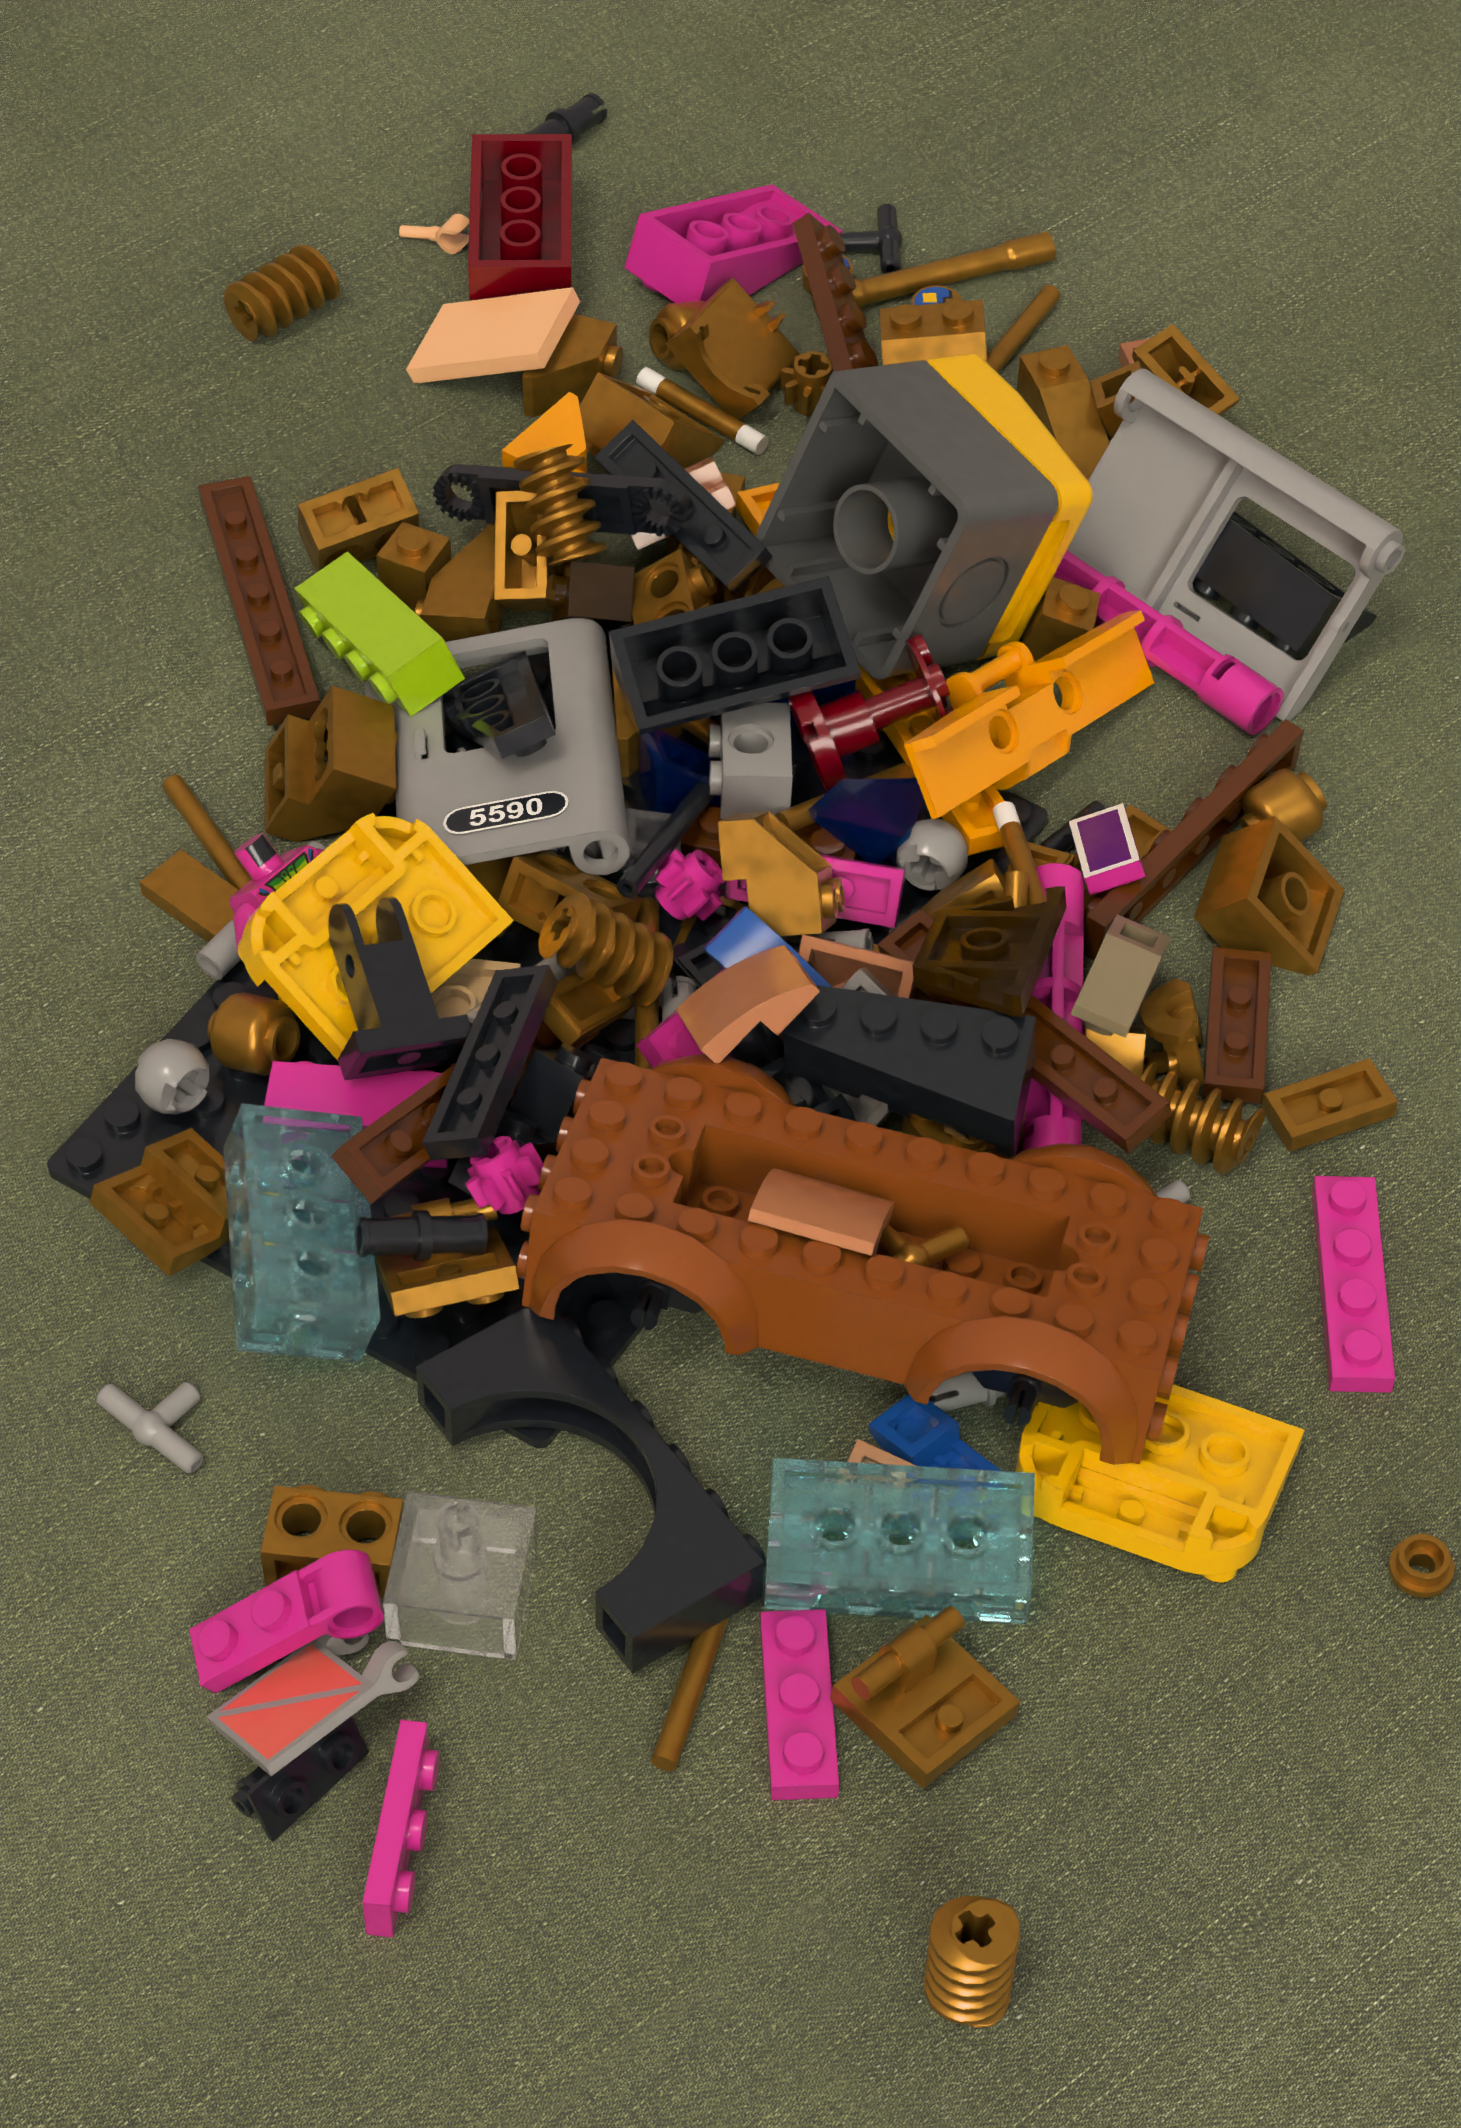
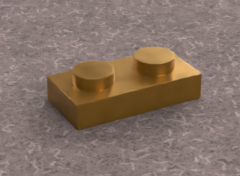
M1368 1058L1264 1093L1261 1108L1265 1110V1115L1287 1150L1291 1152L1394 1117L1398 1100L1371 1059Z

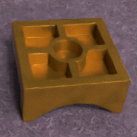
M731 278L701 306L665 345L723 411L739 420L757 408L770 395L768 390L780 379L781 369L790 368L794 363V356H799L800 354L778 329L786 314L782 312L771 319L766 313L776 304L774 300L756 304L734 278Z

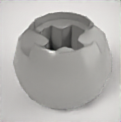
M927 819L916 821L898 840L896 863L899 868L906 869L905 878L919 889L926 891L943 889L958 880L967 868V843L962 833L944 820Z
M166 1039L152 1044L139 1056L137 1061L139 1065L135 1072V1090L152 1110L162 1114L177 1115L192 1110L205 1098L207 1094L205 1089L209 1082V1063L193 1044L183 1040Z

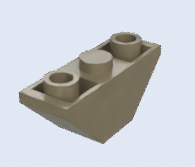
M1117 914L1105 935L1070 1015L1082 1019L1083 1024L1093 1032L1106 1036H1112L1114 1033L1126 1038L1156 978L1171 937Z

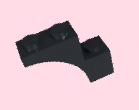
M561 1044L559 1049L534 1050L508 1110L504 1112L494 1138L508 1136L512 1141L516 1140L520 1147L531 1142L544 1163L548 1154L555 1156L557 1153V1138L564 1117H575L573 1106L581 1080L591 1081L601 1058L619 1062L620 1058L613 1052L595 1044H587L585 1049ZM470 1157L458 1158L448 1182L471 1195L465 1185L471 1179L467 1172L468 1168L472 1167Z

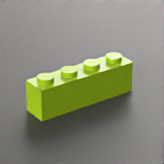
M348 551L294 588L305 608L298 612L299 616L316 639L322 636L328 648L339 661L345 658L357 678L362 683L369 681L382 702L387 704L395 702L410 717L465 679L444 639Z

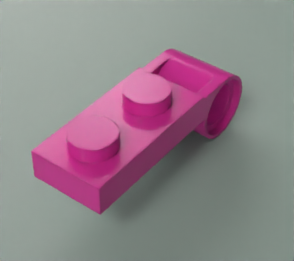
M341 1550L330 1553L299 1571L295 1570L190 1628L189 1632L200 1685L217 1694L324 1634L339 1639H351L364 1636L377 1629L384 1620V1614L371 1559L368 1554L359 1550Z

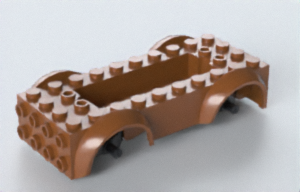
M694 1054L665 1060L651 1069L637 1067L627 1062H617L601 1058L591 1081L581 1080L573 1106L575 1117L565 1116L559 1130L556 1144L558 1155L548 1154L544 1161L539 1179V1191L541 1193L540 1195L530 1193L524 1207L521 1230L530 1232L529 1241H525L522 1245L516 1266L517 1278L525 1279L522 1306L530 1307L540 1317L554 1320L556 1304L560 1292L576 1279L586 1275L602 1274L616 1294L637 1299L636 1306L630 1316L631 1322L637 1328H641L645 1315L644 1330L655 1328L661 1309L668 1310V1307L694 1314L705 1310L719 1328L725 1342V1353L738 1356L760 1347L904 1384L915 1402L926 1405L931 1394L943 1381L965 1372H972L983 1388L1007 1393L1006 1398L1009 1399L1003 1413L1007 1422L1013 1425L1017 1409L1021 1408L1017 1426H1024L1030 1422L1033 1406H1038L1039 1402L1059 1408H1066L1080 1402L1090 1412L1100 1429V1461L1113 1465L1128 1463L1140 1465L1146 1439L1159 1442L1168 1405L1155 1401L1156 1397L1167 1400L1170 1398L1200 1275L1188 1273V1269L1201 1272L1210 1237L1209 1235L1198 1233L1203 1213L1202 1207L1182 1203L1172 1198L1158 1197L1148 1181L1121 1158L1089 1145L1071 1143L1051 1144L1026 1149L1006 1159L988 1152H977L941 1143L928 1137H917L877 1127L868 1122H857L817 1112L808 1107H797L780 1083L759 1067L732 1056H726L720 1063H714L705 1054ZM777 1168L894 1201L888 1225L911 1243L919 1244L957 1225L966 1231L969 1243L966 1249L930 1267H925L887 1256L879 1249H877L876 1254L870 1256L747 1220L752 1204L764 1179L771 1169Z

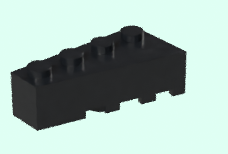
M816 985L820 992L783 1030L782 1036L787 1072L855 1098H859L863 1094L888 1104V1111L909 1119L912 1114L943 1125L944 1132L964 1140L972 1136L993 1144L995 1152L1008 1157L1016 1155L1036 1058V1017L1027 1015L1013 1017L986 1009Z

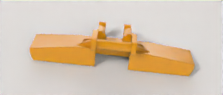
M1142 611L1122 613L1062 645L1035 662L1029 648L1019 641L1009 642L999 648L998 657L971 673L959 672L949 677L946 683L950 695H948L954 710L904 743L931 819L943 816L992 784L998 790H1007L1026 780L1067 754L1070 750L1072 734L1154 684L1155 682L1135 630V626L1145 621ZM1001 680H1005V688L983 692ZM1054 682L1061 691V707L1058 706L1053 692Z

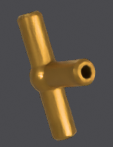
M888 1225L883 1228L878 1249L895 1259L930 1267L966 1249L969 1238L966 1231L957 1225L919 1244L911 1243Z

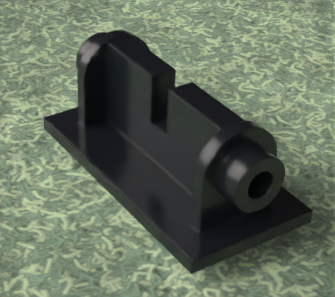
M352 1716L273 1776H270L258 1766L246 1778L242 1777L236 1783L238 1791L231 1796L233 1804L247 1817H250L255 1812L268 1839L272 1842L369 1753Z

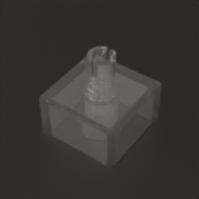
M407 1491L383 1600L386 1640L399 1642L403 1646L517 1660L538 1553L537 1507Z

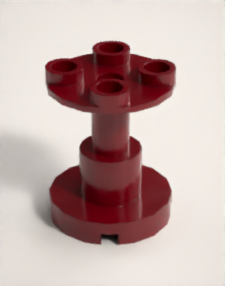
M921 633L905 640L907 652L916 675L915 679L867 699H863L860 691L857 690L821 706H818L812 691L786 697L788 703H790V709L802 740L806 743L811 755L810 759L826 793L849 785L840 758L880 742L878 730L930 709L935 722L954 710L952 706L948 708L945 697L950 695L947 683L938 663H933L930 651Z

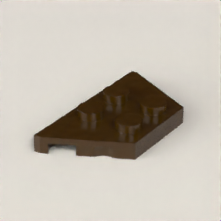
M1065 886L1045 888L1047 902L1014 908L1013 898L1010 895L990 899L975 905L965 904L939 909L912 965L914 987L1013 1017H1023L1067 908Z

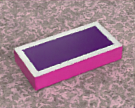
M1123 803L1069 821L1083 876L1090 895L1145 877Z

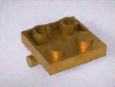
M449 1198L411 1206L412 1212L414 1210H428L431 1216L475 1215L476 1213H483L486 1221L498 1219L497 1211L493 1210L490 1203L479 1208L474 1199L450 1203ZM412 1212L391 1217H411ZM496 1227L487 1228L488 1242L484 1254H432L429 1260L422 1261L414 1260L412 1254L375 1256L378 1276L394 1315L405 1314L410 1318H424L437 1314L443 1309L444 1305L467 1301L471 1304H487L501 1299L504 1296V1292L519 1289L515 1264Z
M947 1606L933 1618L925 1615L915 1624L909 1626L885 1644L879 1651L836 1682L832 1687L830 1700L923 1789L1016 1717L1021 1702L952 1638L953 1635L965 1626L962 1615L952 1606Z

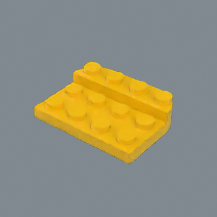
M372 813L356 821L346 833L279 889L267 896L250 916L245 925L242 939L239 941L238 955L244 962L246 970L258 987L266 981L337 1061L353 1031H358L329 938V913L334 904L347 903L352 908L364 944L369 945L380 943L376 928V909L379 900L392 896L397 898L403 908L431 994L514 921L438 835L419 819L410 823L396 817H375V814Z
M1173 1384L1169 1400L1156 1397L1155 1401L1168 1405L1159 1442L1146 1439L1140 1465L1135 1463L1113 1465L1100 1461V1429L1090 1412L1080 1402L1066 1408H1059L1042 1402L1035 1406L1031 1420L1025 1426L1022 1433L1014 1473V1482L1018 1493L1016 1502L1018 1508L1023 1513L1032 1517H1040L1055 1526L1175 1569L1203 1575L1205 1578L1219 1583L1232 1580L1236 1576L1237 1570L1248 1564L1257 1555L1265 1528L1298 1454L1305 1431L1296 1426Z

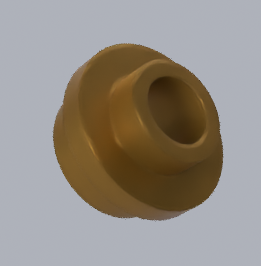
M1427 1534L1412 1535L1401 1541L1392 1550L1388 1563V1571L1393 1583L1406 1594L1420 1598L1434 1597L1443 1593L1451 1584L1455 1570L1453 1558L1446 1545L1438 1538ZM1412 1566H1423L1430 1573L1416 1571Z

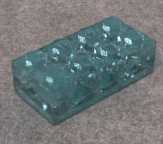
M241 1104L223 1148L237 1351L360 1362L381 1319L375 1256L360 1258L357 1254L355 1243L357 1218L359 1216L371 1218L370 1202L331 1156L342 1144L363 1130L362 1117Z
M773 1458L764 1609H826V1613L923 1618L925 1615L933 1618L947 1606H952L960 1612L964 1621L1026 1624L1032 1594L1035 1473ZM828 1533H837L846 1537V1539L842 1541H829L822 1536ZM892 1537H903L908 1539L912 1543L907 1545H896L889 1542L887 1539ZM956 1541H968L977 1547L962 1549L953 1543Z

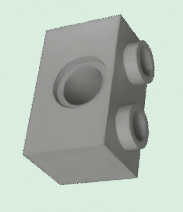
M762 703L721 714L720 724L709 725L708 756L709 758H719V761H710V795L720 796V819H725L738 813L770 811L775 816L776 813L790 808L793 778L790 703Z

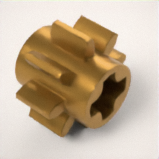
M805 352L799 356H794V369H781V389L784 390L785 405L793 404L794 409L804 416H812L833 372L830 357L821 352Z

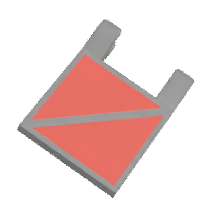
M324 1634L287 1656L209 1714L207 1719L214 1729L266 1773L273 1776L379 1695L401 1692L412 1687L418 1681L419 1673L417 1668L410 1663L401 1664L396 1671L392 1672L394 1664L408 1653L406 1648L399 1642L387 1641L376 1649L361 1675L341 1660L338 1655L358 1652L368 1643L369 1635L366 1634L351 1639H339Z

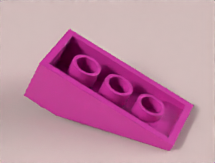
M771 184L639 214L624 268L640 278L646 288L660 292L674 303L697 300L707 301L731 278H734L750 296L803 263L793 222L810 213L825 227L831 225L839 234L843 233V231Z

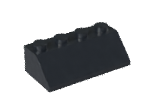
M1236 511L1233 512L1192 582L1196 589L1215 601L1222 595L1234 604L1229 611L1233 617L1253 630H1256L1259 625L1263 626L1273 634L1269 642L1295 659L1299 654L1308 655L1345 594L1343 590ZM1365 607L1344 643L1369 627L1377 615Z
M829 576L609 631L612 666L626 712L639 735L861 678V671Z

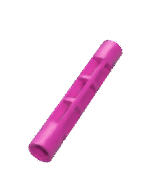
M1068 548L1053 577L1100 593L1094 628L1122 613L1141 610L1145 621L1135 626V630L1148 666H1158L1195 691L1202 703L1249 735L1261 733L1272 722L1284 698V692L1280 687L1234 656L1220 654L1183 629V624L1173 615H1162L1125 590V585L1121 580L1114 576H1104L1070 553Z
M1049 863L1036 868L1045 895V888L1065 886L1067 908L1032 996L1083 1034L1082 1019L1070 1014L1084 984V876L1078 869L1070 865ZM1031 1078L1026 1103L1022 1151L1057 1143L1082 1145V1117Z

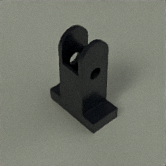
M392 896L379 900L376 909V928L380 943L369 945L364 944L352 908L347 903L334 904L329 913V938L358 1031H353L338 1058L344 1081L456 1064L471 1029L468 1016L466 1014L439 1019L403 908L398 899Z

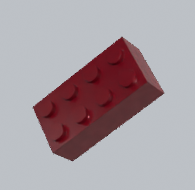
M472 134L468 251L470 301L572 287V134Z

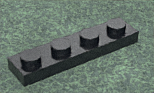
M634 420L594 457L610 475L661 478L677 484L688 497L690 512L679 530L671 535L733 595L773 557L768 549ZM661 498L649 500L652 508L659 514L665 516L673 514V512H670L671 505L668 507L665 505L667 503L666 500L663 503L660 502Z
M549 965L495 971L422 1141L432 1160L486 1156L488 1154L558 984Z

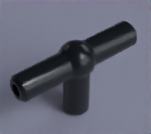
M883 204L877 209V231L840 233L845 244V251L843 253L879 251L880 268L883 274L900 270L899 249L903 238L898 230L897 211L893 205Z

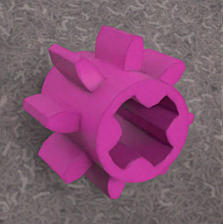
M675 849L658 868L660 873L655 876V879L659 884L654 888L655 896L662 907L676 919L685 920L687 917L690 918L693 914H696L702 921H705L723 904L720 899L724 894V890L720 886L725 883L722 878V869L705 852L695 850L684 857L678 849Z
M500 1136L493 1139L486 1156L470 1157L472 1167L468 1168L467 1172L471 1179L465 1185L479 1208L490 1203L494 1211L499 1210L501 1214L505 1215L513 1214L524 1209L530 1193L540 1194L538 1184L541 1174L539 1172L542 1171L544 1163L531 1142L520 1147L516 1140L512 1141L508 1136Z

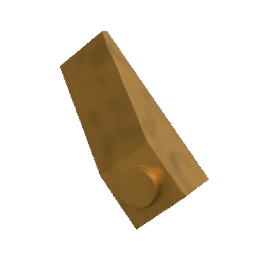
M1069 345L1021 355L1019 359L1017 392L1023 397L1086 478L1094 471L1110 444L1088 377Z
M489 524L431 578L425 599L417 601L415 613L435 630L445 642L499 632L506 607L494 600L495 524Z

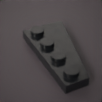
M525 651L464 679L443 694L444 723L502 759L513 754L517 757L533 754L547 744V738L556 735L535 671Z

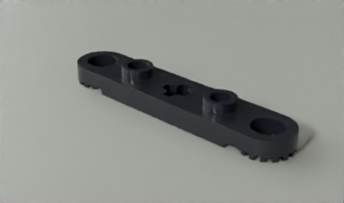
M454 464L447 467L437 479L433 487V497H436V506L441 505L442 508L440 510L444 514L447 511L449 513L448 517L451 519L455 516L457 521L461 522L464 519L466 521L474 519L486 520L487 524H495L496 492L520 491L519 483L531 475L532 472L508 467ZM572 472L573 477L590 479L591 484L579 491L577 496L582 499L595 500L596 506L583 514L584 520L599 521L602 527L595 532L636 535L637 532L649 534L656 533V536L659 537L662 534L670 536L679 530L689 515L690 503L687 495L677 484L669 480ZM453 482L456 486L461 483L460 487L462 488L467 486L466 491H472L470 493V497H474L472 501L459 498L451 488ZM661 498L660 502L662 503L666 500L667 503L665 505L667 507L671 505L670 512H673L671 516L659 514L652 508L649 500Z

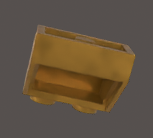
M332 685L309 721L288 714L265 748V833L299 842L348 830L362 817L372 813L376 817L385 804H392L396 799L395 747L398 738V732L395 730L394 705ZM328 755V762L326 766L324 756Z
M770 811L738 813L718 821L723 881L746 879L749 910L779 936L819 934L836 923L837 914L844 912L845 899L842 878H833L832 864Z

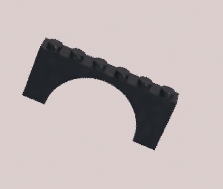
M525 1307L416 1366L418 1403L452 1446L472 1437L501 1429L517 1427L551 1428L583 1436L602 1445L623 1460L641 1481L654 1511L650 1532L643 1546L627 1567L609 1583L595 1591V1627L632 1674L762 1598L766 1558L759 1543L752 1535L748 1533L742 1535L729 1520L727 1509L720 1496L713 1489H704L691 1474L689 1462L681 1449L673 1443L666 1444L656 1432L654 1422L646 1407L639 1400L631 1401L619 1387L618 1379L611 1365L603 1357L595 1358L583 1344L580 1330L569 1315L563 1314L560 1316L555 1310L554 1320L540 1317L530 1307Z

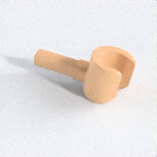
M454 214L441 227L401 225L399 235L401 238L437 241L438 245L445 252L456 254L469 242V235L461 233L469 224V219L462 214Z

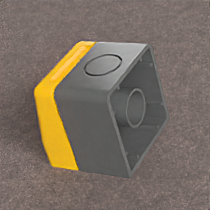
M978 354L929 359L928 362L921 360L833 371L755 537L773 556L764 566L784 586L826 576L830 577L857 662L872 677L885 679L915 673L907 652L905 640L920 633L928 646L933 663H938L939 667L996 657L1000 647L1009 642L1019 641L1092 504L1093 489L1089 481L1023 397Z

